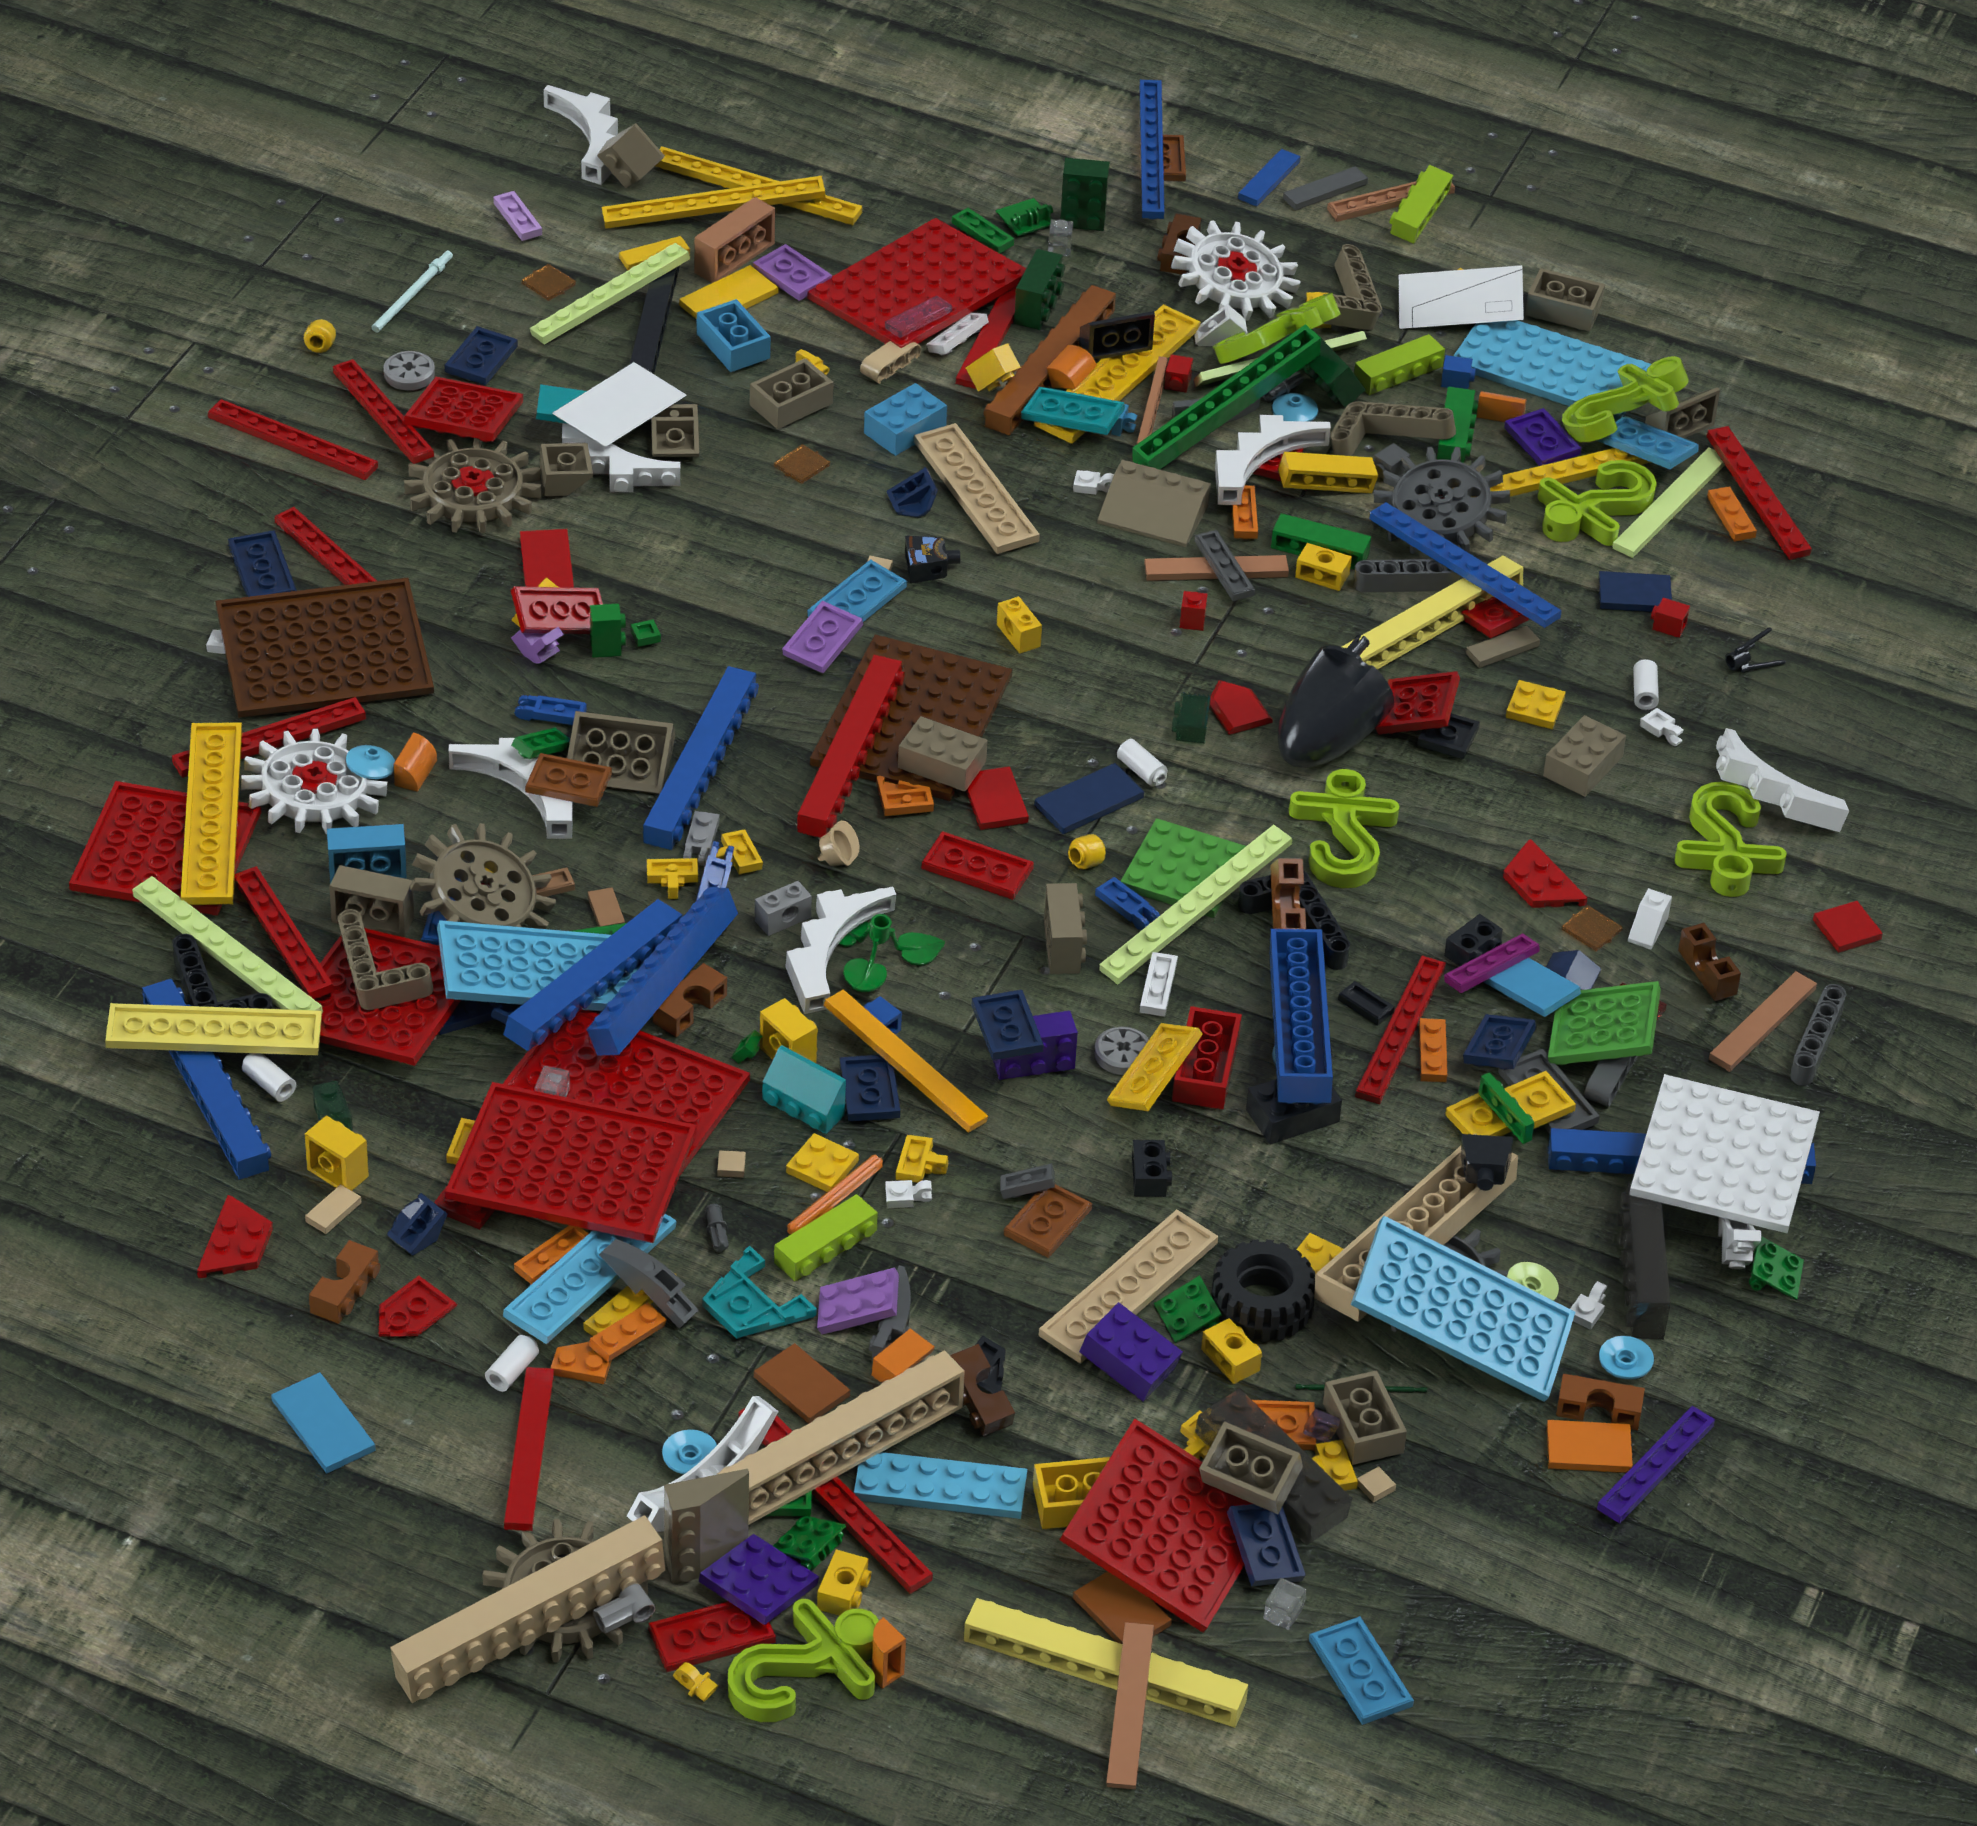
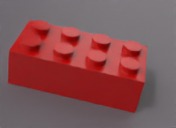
M1190 1007L1186 1026L1199 1028L1202 1036L1175 1073L1172 1101L1224 1110L1240 1037L1242 1014Z

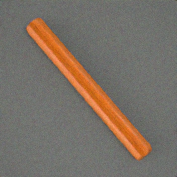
M877 1155L869 1157L787 1225V1232L793 1234L830 1211L883 1167V1160Z

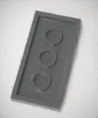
M1543 1049L1520 1057L1514 1069L1498 1070L1500 1076L1509 1086L1547 1071L1576 1103L1574 1112L1542 1125L1549 1134L1551 1128L1583 1130L1599 1123V1114L1560 1068L1554 1063H1549L1548 1054Z

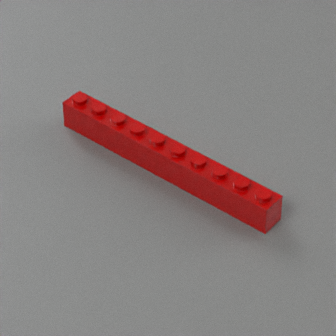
M878 655L873 656L797 814V832L821 838L836 824L837 814H841L844 809L845 797H849L851 794L852 782L858 780L860 765H865L868 749H872L875 742V734L881 731L882 719L888 716L890 702H894L896 699L897 687L903 684L905 672L902 671V661Z

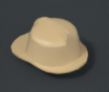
M843 820L837 822L827 834L820 838L819 847L821 853L818 857L819 861L825 860L833 867L840 865L849 866L858 856L859 840L855 830L848 822Z

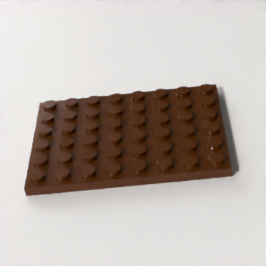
M409 578L215 601L238 718L321 708L354 697L361 703L434 693V685Z
M875 634L810 757V765L820 768L873 656L878 655L902 661V671L905 672L903 684L897 687L896 699L894 702H890L888 716L882 719L881 731L875 734L873 748L868 749L865 765H860L858 778L876 782L877 776L885 777V782L898 784L900 780L909 782L912 785L930 787L932 797L951 801L956 788L898 768L899 745L920 716L982 738L1010 682L1013 669Z

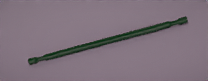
M1296 1384L1295 1389L1324 1390L1325 1385ZM1385 1386L1387 1392L1419 1391L1427 1393V1387Z

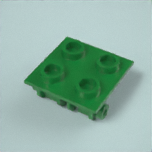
M1035 198L996 210V213L1017 236L1056 224V221L1051 217L1053 207L1047 204L1041 206Z
M1761 1236V1242L1754 1250L1755 1256L1751 1267L1752 1276L1749 1279L1751 1288L1758 1291L1768 1284L1797 1300L1804 1260Z
M1200 1275L1154 1303L1175 1343L1203 1326L1209 1329L1220 1322L1218 1317L1222 1316Z
M803 1516L785 1535L779 1538L773 1547L787 1556L799 1558L801 1565L813 1571L821 1561L826 1559L827 1555H830L842 1543V1538L844 1537L842 1530L846 1526L837 1522Z

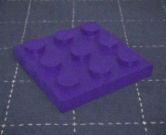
M752 1534L703 1570L699 1575L698 1582L765 1625L816 1587L819 1576L757 1535Z

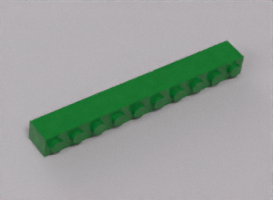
M1305 324L1135 445L1132 451V462L1160 470L1320 355L1321 338Z

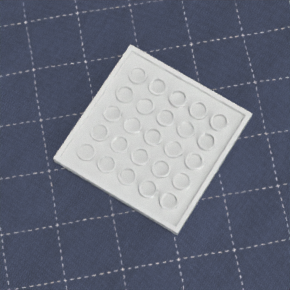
M1664 1074L1629 1195L1788 1233L1820 1112Z

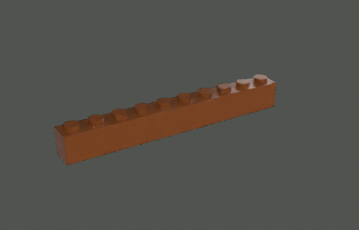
M1091 285L1086 292L1081 294L1076 304L1071 305L1069 312L1061 317L1059 324L1050 330L1047 338L1039 343L1036 351L1028 356L1027 361L1023 366H1020L1021 368L1017 370L1014 377L1008 380L1006 386L997 392L995 399L986 405L984 409L985 427L1009 436L1023 420L1021 412L1039 387H1051L1047 367L1067 345L1079 346L1081 326L1090 322L1106 320L1115 311L1116 293Z

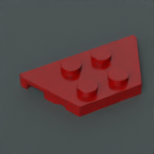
M1532 839L1525 843L1504 869L1503 878L1532 908H1544L1546 906L1564 907V902H1578L1579 906L1587 905V896Z
M227 1195L197 1269L198 1278H207L206 1273L221 1270L224 1275L238 1270L258 1269L273 1231V1223L233 1196Z

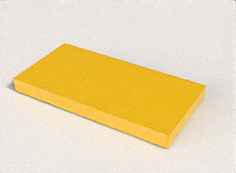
M749 265L680 298L679 306L697 319V312L735 299L747 309L778 294V287Z
M1161 1023L1107 1098L1110 1106L1149 1111L1202 1036L1200 1029Z

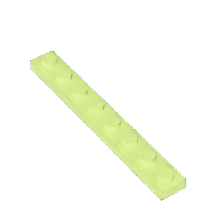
M677 243L668 246L644 262L613 278L601 287L596 288L591 293L577 299L567 307L558 310L555 314L541 320L530 328L531 335L545 345L690 259L689 252Z

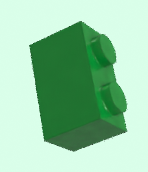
M619 604L590 605L592 658L622 656L621 646H626L625 631H621V628H626L625 613H620Z

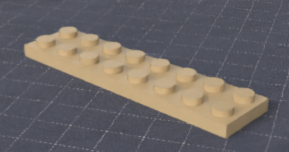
M956 423L914 435L916 446L997 554L1039 542L1040 534Z
M1175 1210L1041 1326L1038 1336L1081 1364L1086 1357L1079 1351L1086 1335L1118 1302L1137 1315L1218 1244V1236L1179 1210Z

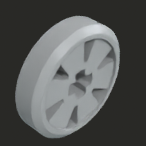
M399 352L390 356L384 363V378L386 382L400 390L421 389L429 385L435 376L434 362L429 356L420 352Z
M1110 1028L1102 1032L1096 1039L1095 1059L1106 1071L1124 1075L1149 1038L1134 1028Z

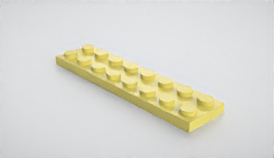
M110 1003L105 1043L106 1048L318 1055L322 1011Z

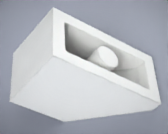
M1227 304L1201 323L1194 334L1195 343L1198 346H1214L1216 343L1237 333L1245 332L1247 334L1246 320Z
M1648 888L1639 905L1627 942L1650 950L1653 948L1669 917L1672 896Z

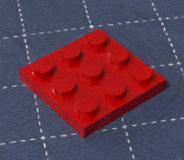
M1458 671L1389 679L1388 684L1394 696V707L1376 727L1377 733L1392 734L1447 727L1460 681Z

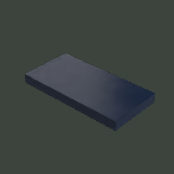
M275 530L228 539V546L247 597L297 591Z
M1114 763L1036 798L1034 806L1062 834H1065L1144 798V791Z

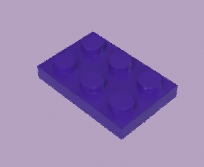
M1544 408L1505 421L1504 428L1539 466L1567 460L1581 454V447Z

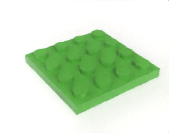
M1156 818L1121 882L1138 895L1174 905L1246 846ZM1224 899L1207 912L1205 916L1214 918Z
M1659 981L1581 990L1580 995L1555 1010L1548 1053L1549 1063L1566 1065L1569 1063L1652 1054L1661 991Z

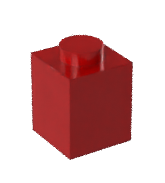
M1170 355L1165 373L1164 389L1187 393L1192 377L1193 358Z
M1184 591L1180 628L1204 630L1207 593Z
M1663 597L1659 606L1655 605L1651 614V619L1654 620L1652 630L1680 638L1688 622L1690 606Z

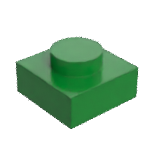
M654 619L630 624L631 634L638 647L661 642V634Z
M753 1030L740 1041L731 1058L738 1064L747 1057L752 1059L760 1049L758 1043L762 1035Z

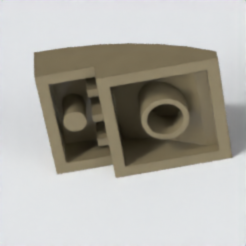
M672 404L651 418L652 457L699 456L697 404Z

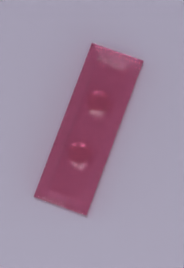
M936 295L885 321V328L901 338L952 312V305Z

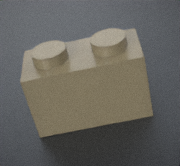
M636 123L607 140L597 154L598 158L625 188L639 181L665 156Z
M588 443L541 444L539 468L544 496H568L593 477Z

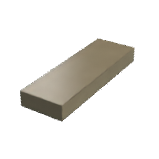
M1524 626L1469 646L1466 649V654L1478 668L1538 647L1540 639L1528 626Z

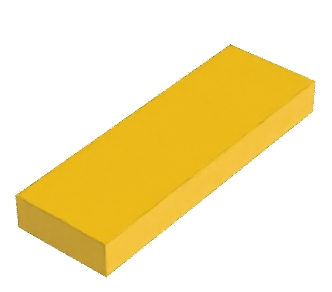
M678 236L619 252V259L626 269L630 270L632 267L637 266L674 243L687 250L689 255L690 248L684 239Z

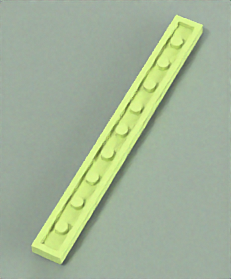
M1272 825L1100 963L1099 971L1116 984L1121 983L1152 957V952L1158 953L1240 887L1243 882L1251 878L1292 845V838L1275 825Z
M153 876L132 889L133 896L182 934L193 936L200 948L256 991L269 995L272 1003L278 1008L284 1010L322 1011L323 1013L321 1004L186 901L181 900L178 895Z

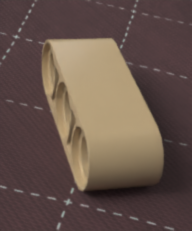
M889 341L863 360L860 372L880 384L881 380L895 374L897 369L904 368L911 363L912 359L918 358L921 353V346L916 342H912L900 348Z

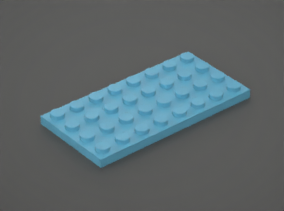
M1518 320L1476 323L1454 354L1455 357L1473 359L1472 368L1476 369V376L1567 406H1571L1588 395L1623 387L1617 372L1623 365L1634 364L1646 372L1651 365L1642 360H1637L1621 353H1616L1600 346L1585 343L1578 339H1573ZM1626 412L1614 414L1615 422L1621 419Z
M439 920L437 931L446 999L523 1005L611 935ZM643 961L636 966L632 973H626L618 984L611 985L601 997L597 996L583 1010L603 1011L607 1003L629 981L632 974L641 967Z
M1383 1216L1379 1221L1351 1302L1352 1306L1543 1402L1550 1396L1575 1315V1311L1386 1216Z

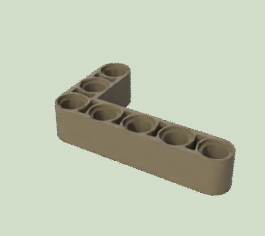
M1345 244L1342 246L1334 264L1345 296L1333 294L1341 314L1324 322V324L1372 330L1382 311V306L1361 251L1353 245Z
M1358 401L1346 406L1330 434L1333 455L1352 456L1365 433L1449 439L1456 434L1453 411L1447 408Z
M353 909L345 910L339 914L338 923L361 1008L373 1010L424 998L432 994L433 982L430 968L424 963L376 972L361 914Z

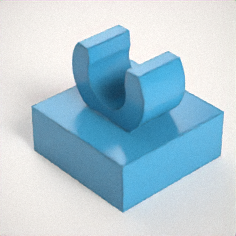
M1124 404L1125 410L1112 427V435L1120 436L1123 429L1127 432H1134L1136 424L1133 423H1135L1137 415L1135 413H1128L1129 405Z

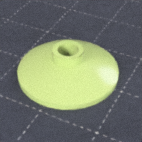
M1520 1262L1512 1266L1508 1272L1507 1278L1553 1301L1556 1299L1559 1292L1558 1282L1555 1276L1545 1267L1533 1262Z

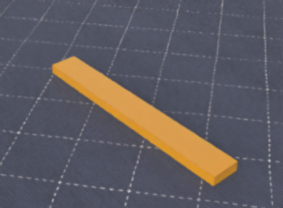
M845 990L825 999V1008L968 1133L987 1122L988 1115Z

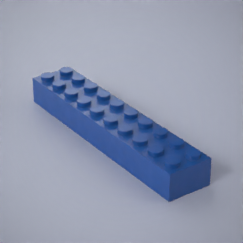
M1271 929L1269 955L1278 1102L1290 1104L1296 1102L1331 1103L1333 1074L1322 930Z

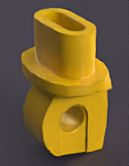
M802 349L796 352V362L806 358L825 375L829 373L830 368L825 366L823 360L819 357H815Z
M684 1662L673 1674V1677L690 1690L688 1692L689 1696L693 1697L696 1695L704 1702L718 1688V1685L710 1679L711 1674L709 1672L702 1675L693 1665Z

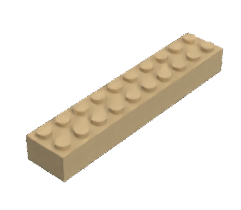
M1460 1146L1315 1274L1314 1298L1359 1322L1368 1313L1352 1306L1351 1302L1380 1219L1386 1216L1444 1245L1516 1180L1518 1155L1512 1153L1505 1183L1493 1185L1492 1189L1483 1191L1478 1188L1477 1183L1466 1182L1460 1157Z
M944 1350L935 1356L928 1357L924 1362L913 1368L906 1369L902 1374L884 1381L878 1387L860 1394L854 1400L839 1405L830 1413L817 1417L806 1426L793 1430L782 1439L771 1442L767 1447L756 1453L747 1455L743 1460L732 1466L723 1468L717 1474L748 1469L749 1525L963 1408L965 1371Z
M644 1515L390 1647L397 1681L412 1703L419 1699H426L440 1688L453 1685L461 1677L471 1672H477L486 1664L506 1657L511 1651L521 1646L531 1644L536 1638L547 1632L556 1631L568 1621L581 1618L589 1610L607 1604L612 1598L620 1595L628 1586L641 1584L647 1580L657 1578L665 1571L661 1537Z

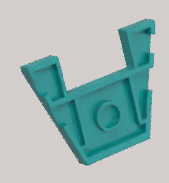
M751 1246L743 1251V1256L739 1261L736 1260L730 1266V1271L724 1278L721 1277L703 1297L702 1306L735 1338L815 1317L817 1308L802 1294L778 1307L748 1278L765 1268V1259Z

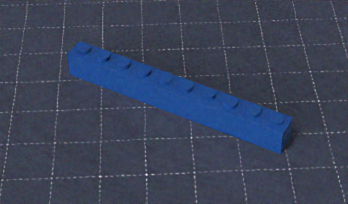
M730 666L727 667L643 824V843L672 850L676 841L681 840L683 828L685 825H689L693 809L698 808L702 792L705 793L707 791L709 778L711 776L714 777L718 761L723 760L727 744L731 745L735 729L740 728L743 714L748 713L750 701L758 693L759 684L756 683V673Z
M710 887L704 890L701 897L692 904L689 911L680 918L677 925L668 932L665 939L656 946L653 953L644 960L641 967L632 974L629 981L620 988L617 995L607 1003L605 1009L595 1017L587 1031L597 1056L619 1055L738 915L729 888Z
M657 899L508 1016L503 1035L527 1051L536 1045H541L548 1035L552 1032L556 1033L563 1023L567 1020L571 1021L577 1012L582 1008L586 1009L592 1000L597 996L601 997L611 985L618 984L626 973H632L640 962H644L653 953L656 946L665 939L668 932L677 925L683 914Z
M172 978L142 987L144 1005L191 1006L190 1004H185L183 991L180 987L177 988ZM168 1050L238 1179H244L268 1171V1159L271 1158L270 1148L267 1143H262L258 1126L252 1125L248 1108H243L238 1090H233L229 1074L223 1072L219 1056H214L213 1052Z
M1551 1128L1548 1142L1549 1169L1635 1174L1646 1134ZM1814 1143L1811 1144L1801 1184L1813 1183L1816 1168Z

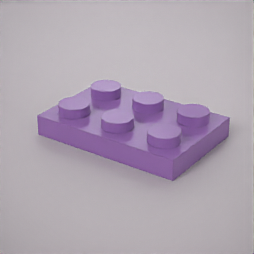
M786 244L753 262V268L798 301L807 297L808 291L815 288L816 285L832 278L830 273Z
M822 601L782 648L783 655L824 673L863 626V619Z
M891 1268L820 1287L817 1329L821 1335L896 1316L899 1282L897 1270Z

